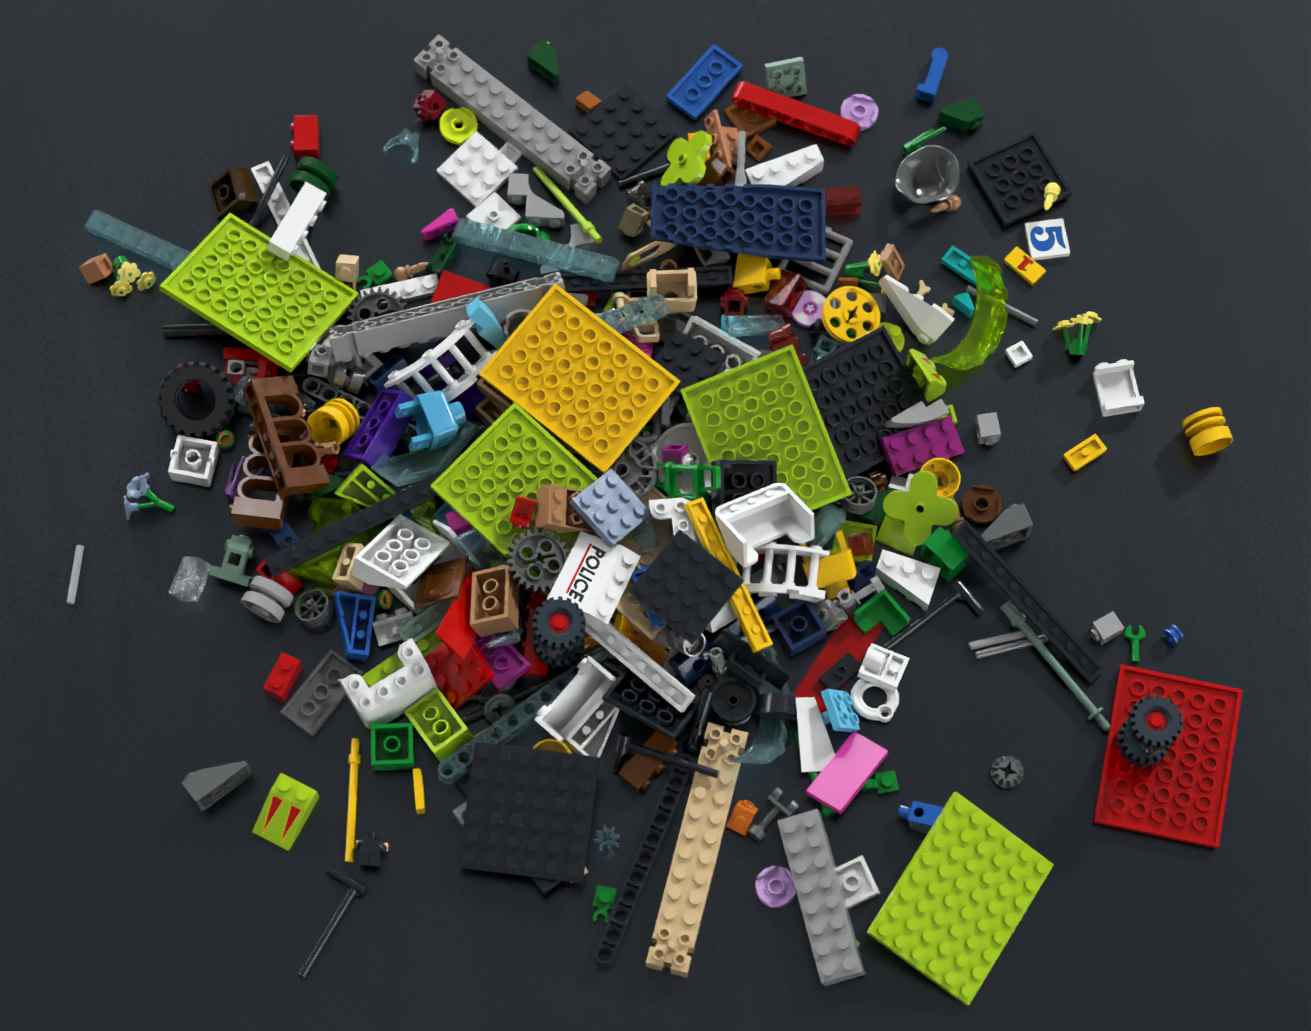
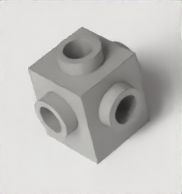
M319 344L313 347L306 357V362L309 363L307 374L327 378L330 367L334 368L335 356H332V347Z
M825 598L816 604L818 607L814 609L827 631L838 628L849 618L843 609V605L837 598Z

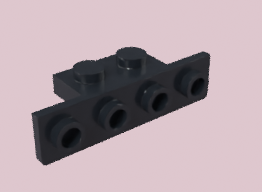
M726 628L713 641V644L729 654L724 666L757 689L765 679L780 690L791 677L790 673L759 651L753 653L749 644Z

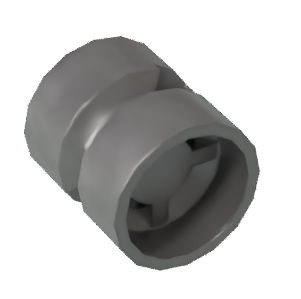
M339 361L331 385L340 389L346 387L347 391L358 394L366 370L358 367L352 369L349 364Z
M673 629L670 630L668 635L670 646L689 657L701 654L706 645V639L703 634L698 637L693 645Z

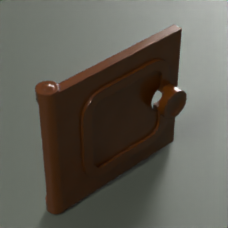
M469 556L429 566L422 573L414 607L417 609L459 598L467 563H470Z

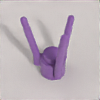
M245 456L241 458L234 479L236 465L235 463L231 465L224 495L232 500L238 497V479L246 459ZM262 467L256 475L261 476L266 468Z

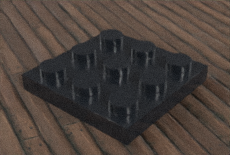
M675 329L654 361L680 380V384L672 393L683 398L680 390L715 376L725 362L726 355Z

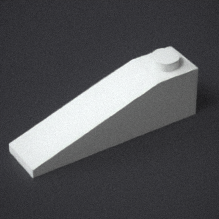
M886 275L879 280L878 283L921 343L930 345L935 342L955 320L938 305L933 304L931 306L924 302V297L920 294L909 293V289L892 277Z

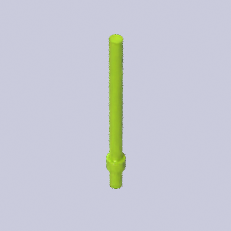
M535 166L533 172L582 226V231L587 236H590L596 244L601 243L602 237L595 231V226L581 215L539 166Z

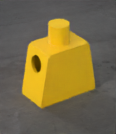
M738 254L733 287L744 290V295L767 291L771 280L781 278L780 268H773L768 258Z

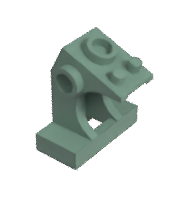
M232 535L231 539H227L224 546L226 553L222 567L212 566L209 575L246 587L250 586L254 577L245 575L248 558L252 559L255 553L254 543L250 538L245 535ZM233 553L242 555L239 566L230 564Z

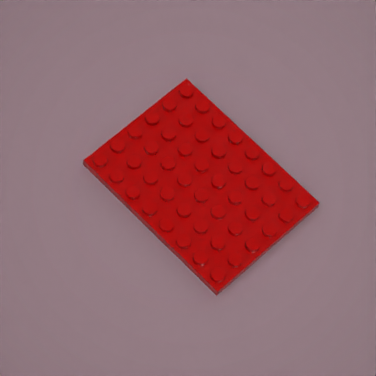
M1121 664L1094 823L1218 849L1242 689ZM1153 694L1154 697H1157L1158 694L1163 695L1162 699L1168 697L1171 699V704L1175 702L1178 705L1176 709H1181V718H1184L1183 729L1179 737L1170 746L1163 759L1159 763L1156 762L1154 766L1150 767V765H1147L1146 767H1141V764H1138L1136 767L1131 760L1128 763L1125 761L1126 756L1120 755L1121 749H1117L1118 740L1116 738L1120 727L1128 719L1132 708L1141 698H1147Z

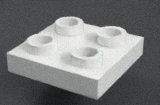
M871 643L857 677L896 692L910 658Z

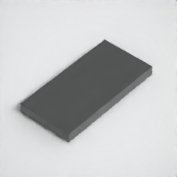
M331 649L283 707L280 714L313 738L346 697L338 680L344 679L351 674L363 676L364 673Z

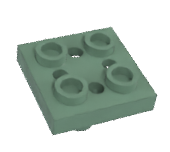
M802 57L765 64L767 89L788 98L807 94L804 60Z

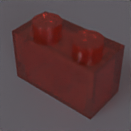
M860 185L821 188L825 189V216L861 212L862 198Z
M781 270V278L775 280L764 299V303L772 313L790 317L808 285L801 274Z

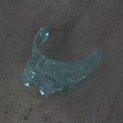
M404 128L398 136L388 141L383 147V152L386 153L394 145L407 144L415 150L412 163H416L419 153L420 134L417 132L412 134L408 129Z

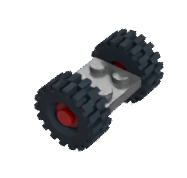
M558 596L556 600H554V597L549 598L548 602L543 601L541 607H537L536 614L533 616L535 653H537L540 661L543 660L546 666L549 664L554 669H556V666H560V669H565L566 665L569 667L573 666V662H578L580 656L584 653L585 616L583 615L582 608L579 609V605L576 602L572 603L570 598L563 600L562 596Z
M1153 694L1147 698H1141L1132 708L1128 719L1120 727L1116 738L1118 740L1117 749H1121L1119 753L1121 756H1126L1125 761L1128 763L1131 760L1136 767L1138 764H1141V767H1146L1147 765H1150V767L1154 766L1156 762L1159 763L1163 759L1170 746L1179 737L1183 729L1184 718H1181V709H1176L1178 705L1175 702L1171 704V699L1168 697L1162 699L1163 695L1158 694L1157 697H1154Z

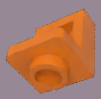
M739 800L726 827L745 836L758 808L754 807L755 805L748 800Z

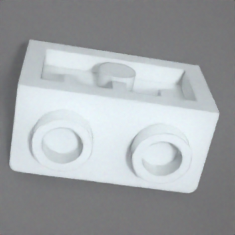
M406 607L394 610L395 613L391 615L382 613L375 616L373 628L379 646L402 640L396 629L413 618L410 609L407 610Z

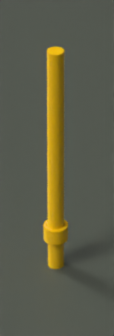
M352 738L351 754L348 756L350 776L345 862H353L358 765L361 764V755H359L360 739Z

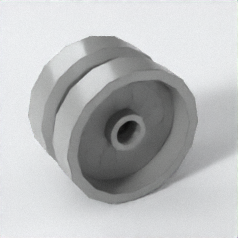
M254 576L250 583L252 591L245 592L240 600L241 603L259 617L273 623H280L285 615L283 608L290 606L294 599L293 595L284 587L268 578Z

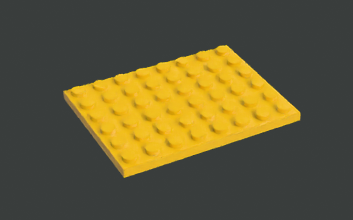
M556 283L479 373L481 378L513 403L516 402L532 418L603 474L611 468L680 384V380Z

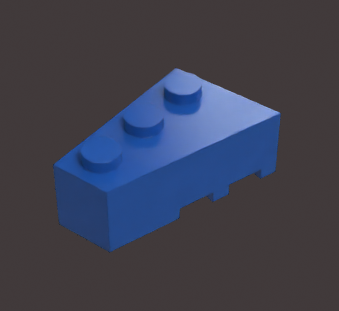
M335 591L333 595L345 659L366 662L369 656L376 601L374 596Z

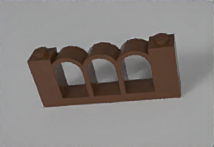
M293 375L251 379L243 387V391L279 496L322 491L330 483L329 474L326 472L324 464L319 465L321 456L318 449L312 443H309L312 437V430L309 423L300 417L303 413V404L297 396L299 393L298 386L294 381ZM267 404H282L288 408L291 416L272 418ZM276 429H291L298 435L300 441L280 443ZM284 454H300L306 459L308 466L289 468Z
M253 420V423H250L248 428V434L251 435L248 441L250 455L243 463L244 479L237 486L238 497H235L234 503L230 504L228 514L232 517L233 525L281 530L289 495L279 496L273 477L257 476L250 473L256 468H270L265 453L256 451L258 447L262 446ZM286 428L276 429L280 443L300 441L298 435L293 430ZM298 454L285 455L289 468H295ZM253 490L277 492L275 501L251 499L246 497L245 494Z

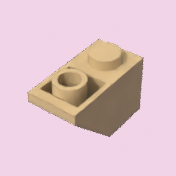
M340 254L336 261L335 278L356 291L359 274V256Z

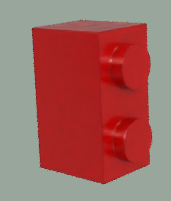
M294 116V123H291V134L294 135V140H291V152H295L296 159H301L305 156L319 158L318 116Z
M282 652L263 687L265 694L284 703L303 668L301 661Z

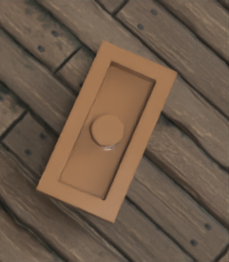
M886 244L885 249L880 254V261L888 276L899 281L905 264L893 244Z

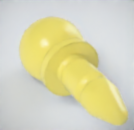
M1052 182L1045 187V210L1052 206L1053 201L1057 199L1060 193V187L1057 183Z

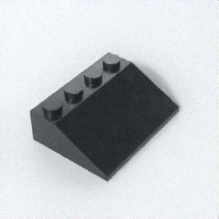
M716 460L711 462V466H719L721 468V488L711 490L712 518L720 534L721 531L715 516L716 508L777 483L776 461ZM711 471V486H712V485H713V472Z
M628 667L625 668L602 697V700L672 740H675L687 730L688 726L693 722L698 702L692 700L686 710L681 713Z

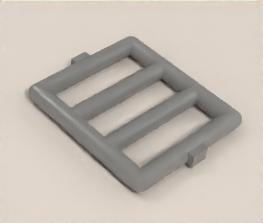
M825 226L826 237L843 244L840 253L826 248V257L836 260L832 270L815 262L790 260L828 276L824 286L786 270L785 267L789 260L781 259L777 268H780L782 277L796 282L797 286L801 288L806 286L827 295L853 245V241L833 232L832 228Z

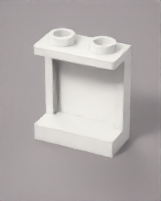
M1123 359L1116 363L1108 364L1104 362L1095 366L1092 375L1103 417L1142 410L1145 403L1143 396L1140 397L1133 371V360Z

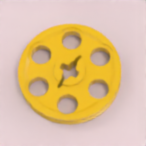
M854 286L838 288L826 298L822 306L821 316L825 329L835 340L843 344H849L879 327V307L874 298L861 288ZM848 292L853 293L856 298L855 301H849L846 294ZM831 300H836L839 303L838 309L831 307ZM863 304H869L872 311L869 313L865 312L862 307ZM855 309V311L853 312V318L846 323V321L849 318V313ZM830 319L838 320L839 327H833L830 324ZM863 322L871 324V331H866L863 328ZM847 330L855 332L856 336L854 339L847 336Z

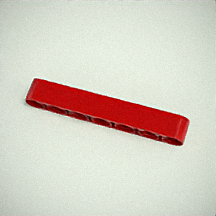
M743 81L737 83L731 98L732 103L739 107L769 118L774 117L777 121L846 146H854L861 126L852 120Z

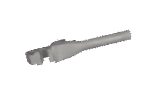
M745 131L738 132L737 169L732 182L734 186L747 184L744 169Z

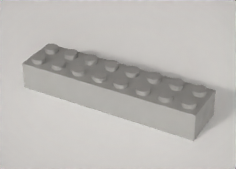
M815 809L778 820V826L821 983L824 986L866 975L820 811Z

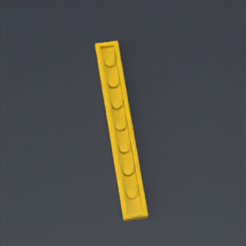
M703 497L683 505L703 548L741 577ZM743 582L729 599V603L753 653L772 646L773 643Z

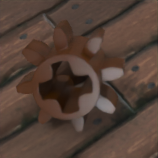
M878 471L868 473V479L872 480L876 485L877 493L883 492L889 487L884 473L878 474Z

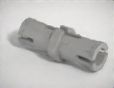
M714 647L710 650L709 656L712 660V670L716 673L719 683L721 680L730 677L727 670L728 668L724 666L726 660L723 657L721 648Z

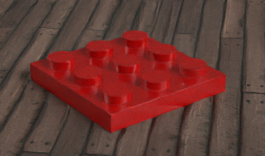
M475 640L464 660L456 655L444 642H441L424 657L437 687L454 710L461 707L495 677Z

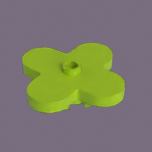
M699 131L689 142L683 138H678L670 145L667 158L671 165L662 176L661 186H668V183H675L676 186H681L682 183L697 185L702 180L706 171L704 162L705 159H708L707 152L712 144L710 134L705 131Z
M929 471L917 472L910 481L908 492L892 491L885 497L883 502L884 511L888 516L905 521L904 537L912 545H922L931 535L934 524L950 525L958 516L957 504L950 498L937 495L938 481L936 476ZM918 505L923 506V512L917 510Z

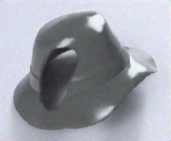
M937 145L922 147L909 154L901 162L896 173L895 186L899 192L915 203L925 204L947 199L954 193L959 183L958 160L951 151ZM939 157L948 159V163L945 166L946 182H944L937 165Z

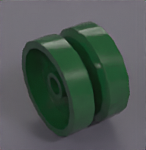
M308 156L302 157L296 166L297 171H294L288 180L290 187L299 194L305 182L325 192L324 201H326L330 195V189H333L338 181V175L322 161Z

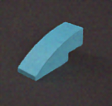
M476 297L466 307L468 317L476 323L478 335L499 350L506 342L501 325L492 311Z

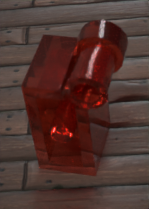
M789 323L781 325L779 329L767 332L768 340H770L768 345L770 351H777L793 344L801 366L804 367L808 364L807 356L804 352L801 353L799 339L797 336H794Z

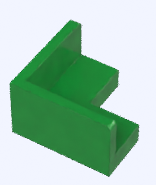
M884 589L853 612L851 620L864 635L881 623L885 630L894 637L909 625L910 617Z

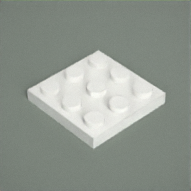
M476 131L436 171L473 206L477 207L509 179V173H516L518 167Z

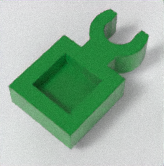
M380 260L366 270L367 276H360L357 279V284L367 283L362 289L371 288L373 284L381 286L393 278V273Z
M597 885L593 907L598 908V910L593 915V922L596 923L597 917L602 915L605 917L604 925H607L609 920L607 910L613 911L618 889Z

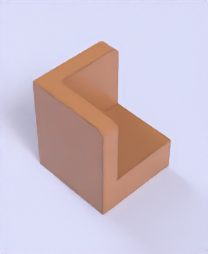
M106 253L89 259L79 267L89 284L107 277L115 270Z

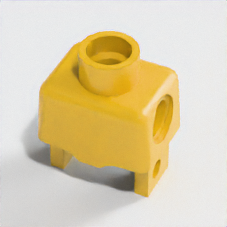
M842 530L836 531L841 551L828 550L830 551L829 556L819 559L816 586L818 589L824 588L827 599L836 598L837 594L843 589H848L850 593L847 580L855 578L857 573L852 550L847 547ZM806 542L799 544V546L807 547ZM803 556L804 562L802 567L809 582L811 558Z

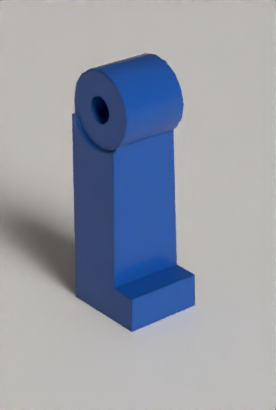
M936 48L932 51L931 67L925 84H918L915 98L934 102L948 58V53L945 49Z

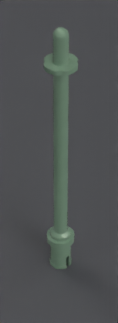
M1010 600L1003 604L1000 609L1010 619V624L1021 629L1091 714L1088 717L1089 721L1094 718L1103 730L1109 731L1110 724L1100 713L1103 711V707L1097 709L1025 623V615L1021 614Z

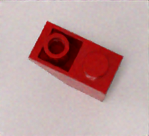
M265 560L256 568L262 577L276 582L292 595L304 585L291 570L273 578Z

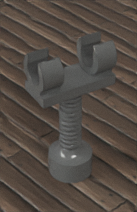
M779 787L767 798V802L773 806L772 810L759 825L753 824L747 830L748 834L758 842L765 836L764 830L779 813L788 818L799 808V804L794 800L787 808L777 801L784 792Z

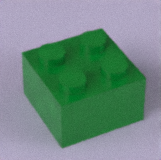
M939 527L923 542L919 556L929 565L941 568L939 574L946 581L950 582L966 566L969 554L950 535L951 532L949 530Z
M413 723L371 724V766L373 771L415 769Z

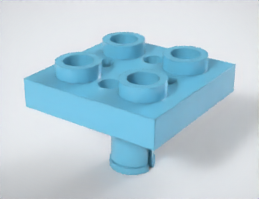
M832 689L822 691L821 694L827 711L820 713L824 725L831 722L835 731L851 733L859 731V719L856 713H854L853 701L848 692Z

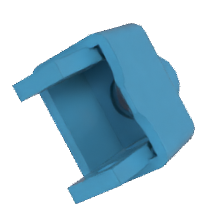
M443 391L416 395L415 400L398 404L395 412L397 419L411 415L415 418V431L418 436L411 438L408 446L410 452L423 448L432 451L452 444L457 434L458 426L465 425L466 423L462 404L460 402L449 404Z

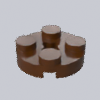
M987 485L973 486L964 493L961 501L964 518L978 525L993 523L999 516L1002 508L1000 496L992 487ZM982 500L987 507L980 509L976 506V503L978 504Z

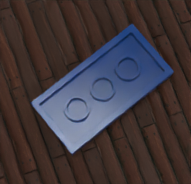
M713 44L666 95V100L696 121L742 71L743 65Z

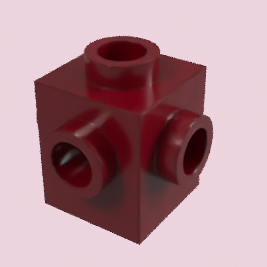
M424 90L416 98V103L412 108L417 112V116L424 121L435 120L441 115V111L447 102L435 90Z
M737 287L724 290V296H721V308H724V316H744V308H748V296H744V290H740Z

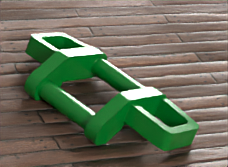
M675 462L657 463L658 468L664 467L665 483L659 481L658 472L656 473L657 481L655 486L664 488L669 499L684 498L694 501L703 497L706 505H708L709 494L707 491L721 488V468L719 466L699 463L694 465L676 464ZM704 470H711L713 472L712 486L705 487ZM677 472L692 473L693 494L681 493L677 487Z

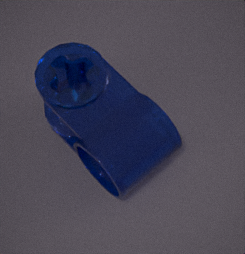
M863 560L859 563L854 582V593L871 584L870 579L876 576V566L872 561ZM866 566H869L870 570L872 571H869L866 575L864 574V571L861 569H865ZM874 591L862 599L870 600L874 596Z

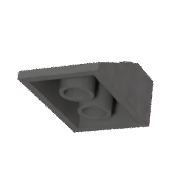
M1024 503L1008 506L981 535L994 550L1029 537L1033 523Z
M246 761L191 772L185 776L184 781L181 783L203 812L253 774Z

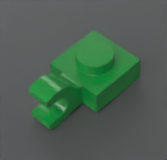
M895 770L874 773V779H868L862 787V792L877 790L878 795L899 791Z

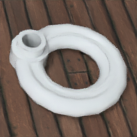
M861 678L854 684L851 690L853 708L860 716L868 720H879L881 722H889L892 719L893 713L899 704L897 689L894 692ZM869 687L882 688L887 695L886 703L878 708L867 706L863 701V693ZM881 713H887L888 716L883 717Z

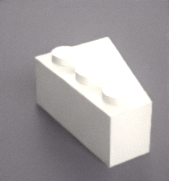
M882 550L875 576L877 575L879 579L893 589H897L908 600H912L926 612L941 568Z
M601 697L569 733L563 743L575 754L600 757L620 709L602 700Z

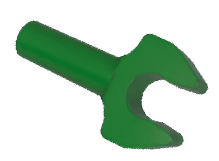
M1129 625L1125 630L1124 638L1131 642V662L1139 663V641L1145 638L1146 633L1142 625H1139L1138 635H1133L1131 632L1132 627Z

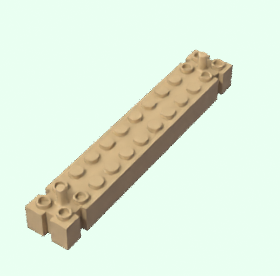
M712 723L707 725L704 745L708 746H702L698 764L719 770L720 773L718 778H713L695 772L652 937V943H655L656 946H650L646 960L647 968L662 971L663 966L671 968V974L687 978L691 963V956H687V953H693L742 762V756L738 755V753L744 754L748 732L732 729L731 733L724 732V726Z

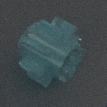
M604 825L602 831L596 830L599 838H595L594 843H600V851L606 848L608 852H611L612 846L618 847L615 839H619L620 834H614V826L608 829ZM608 835H610L611 841L607 840L606 842H604L603 836L608 837Z

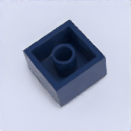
M799 600L772 615L770 619V624L774 625L775 633L790 657L826 638L827 629L809 601Z

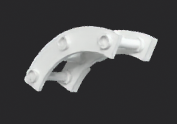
M471 319L467 321L461 320L456 324V329L436 348L426 351L421 359L400 371L395 370L389 374V380L384 386L388 388L396 384L401 391H404L415 400L416 396L403 381L412 376L425 393L434 392L433 388L419 373L420 370L431 364L447 383V387L442 391L445 393L447 401L450 402L478 380L476 376L497 353L498 349L486 350L470 330L475 322ZM463 335L480 354V359L474 365L468 362L454 344ZM447 350L452 353L465 369V374L457 380L453 379L437 360Z
M773 541L753 548L757 554H765L763 580L760 583L750 582L751 566L743 567L742 579L749 595L751 593H759L758 596L777 597V593L790 594L789 598L811 602L825 599V591L818 590L816 584L819 559L829 556L830 551L822 550L820 546H810L809 548L781 545ZM774 554H788L786 579L783 585L772 584L771 582ZM796 555L811 557L809 582L806 587L795 586V583H793ZM733 557L732 559L737 568V560Z

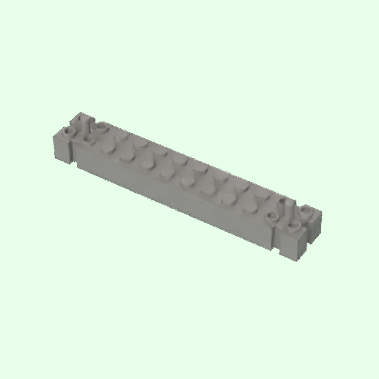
M439 34L428 44V52L422 50L413 59L414 69L425 79L431 77L432 85L459 106L471 110L478 121L505 142L508 141L519 149L523 156L536 166H539L568 191L573 188L575 196L586 205L596 195V187L598 186L602 189L611 179V167L600 159L597 162L594 161L593 153L456 47L451 50L450 43Z
M560 272L552 273L538 279L536 277L354 322L347 326L342 325L330 328V341L336 362H348L353 358L355 367H361L363 365L361 358L368 357L373 352L385 353L394 347L405 348L410 346V343H425L430 338L448 337L456 329L457 323L461 320H470L466 307L476 297L492 311L500 324L507 322L506 316L514 310L528 309L532 311L555 283L565 291L563 279ZM474 323V324L471 326V328H475V327H476V325H475L476 323Z

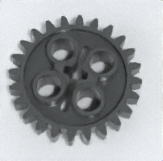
M381 287L378 288L377 292L371 288L370 294L363 291V298L358 295L356 296L359 301L358 303L352 302L354 309H348L352 316H347V319L354 323L365 320L361 319V314L364 311L371 312L368 318L370 319L378 315H386L392 310L395 312L402 311L408 305L406 302L401 303L403 300L402 296L396 298V291L390 295L389 288L385 292H382ZM381 302L388 303V307L385 310L378 309Z
M537 528L533 530V533L529 529L526 530L525 535L519 533L518 539L514 538L512 541L513 545H509L508 550L510 552H507L505 556L511 559L505 563V565L511 566L507 573H514L511 580L518 579V587L524 584V591H527L529 587L532 588V594H535L537 589L543 594L545 588L550 593L568 557L566 555L570 551V549L563 548L566 541L560 543V535L554 538L553 531L547 535L545 528H543L541 533L538 532ZM540 545H545L549 552L542 551ZM521 552L529 553L530 558L523 557ZM548 564L555 565L556 571L550 570ZM529 570H534L538 577H532Z

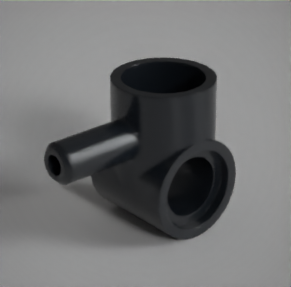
M494 257L486 277L494 283L508 285L517 282L520 269L512 266L505 259Z

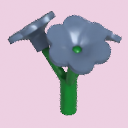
M149 472L141 476H135L132 482L128 483L126 487L128 490L127 497L138 499L140 496H146L153 502L143 504L130 503L127 497L124 496L127 520H130L131 511H138V508L157 506L170 513L174 509V505L157 498L150 490V486L146 483L150 478Z

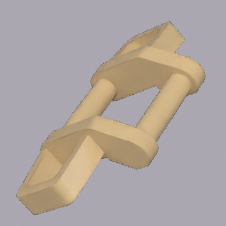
M627 291V295L622 292L615 293L613 299L614 303L617 304L619 326L633 333L638 343L659 342L658 321L655 320L654 313H651L649 310L647 291ZM644 292L646 297H631V293ZM645 309L647 319L633 320V318L626 314V310ZM640 332H654V334L642 335Z

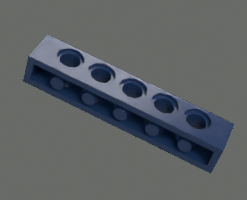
M753 593L750 597L765 625L770 621L771 616L781 611L774 597L758 596L759 593ZM737 618L713 633L708 630L702 633L706 639L703 652L718 647L713 644V641L724 628L737 637L744 636L745 634ZM678 652L668 660L678 679L686 685L695 682L698 677L712 668L711 658L703 661L701 654L689 657L682 652Z

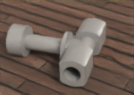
M877 575L870 579L871 584L856 593L852 590V594H850L848 589H843L837 594L848 615H853V612L858 609L857 603L861 604L860 599L875 590L880 593L885 589Z

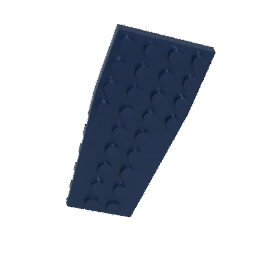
M653 183L651 188L650 239L762 258L824 263L826 260L825 189L771 184H744L743 186H734V184H725V186H714V184L695 186V184H687V186H676L675 183H668V186H656V183Z

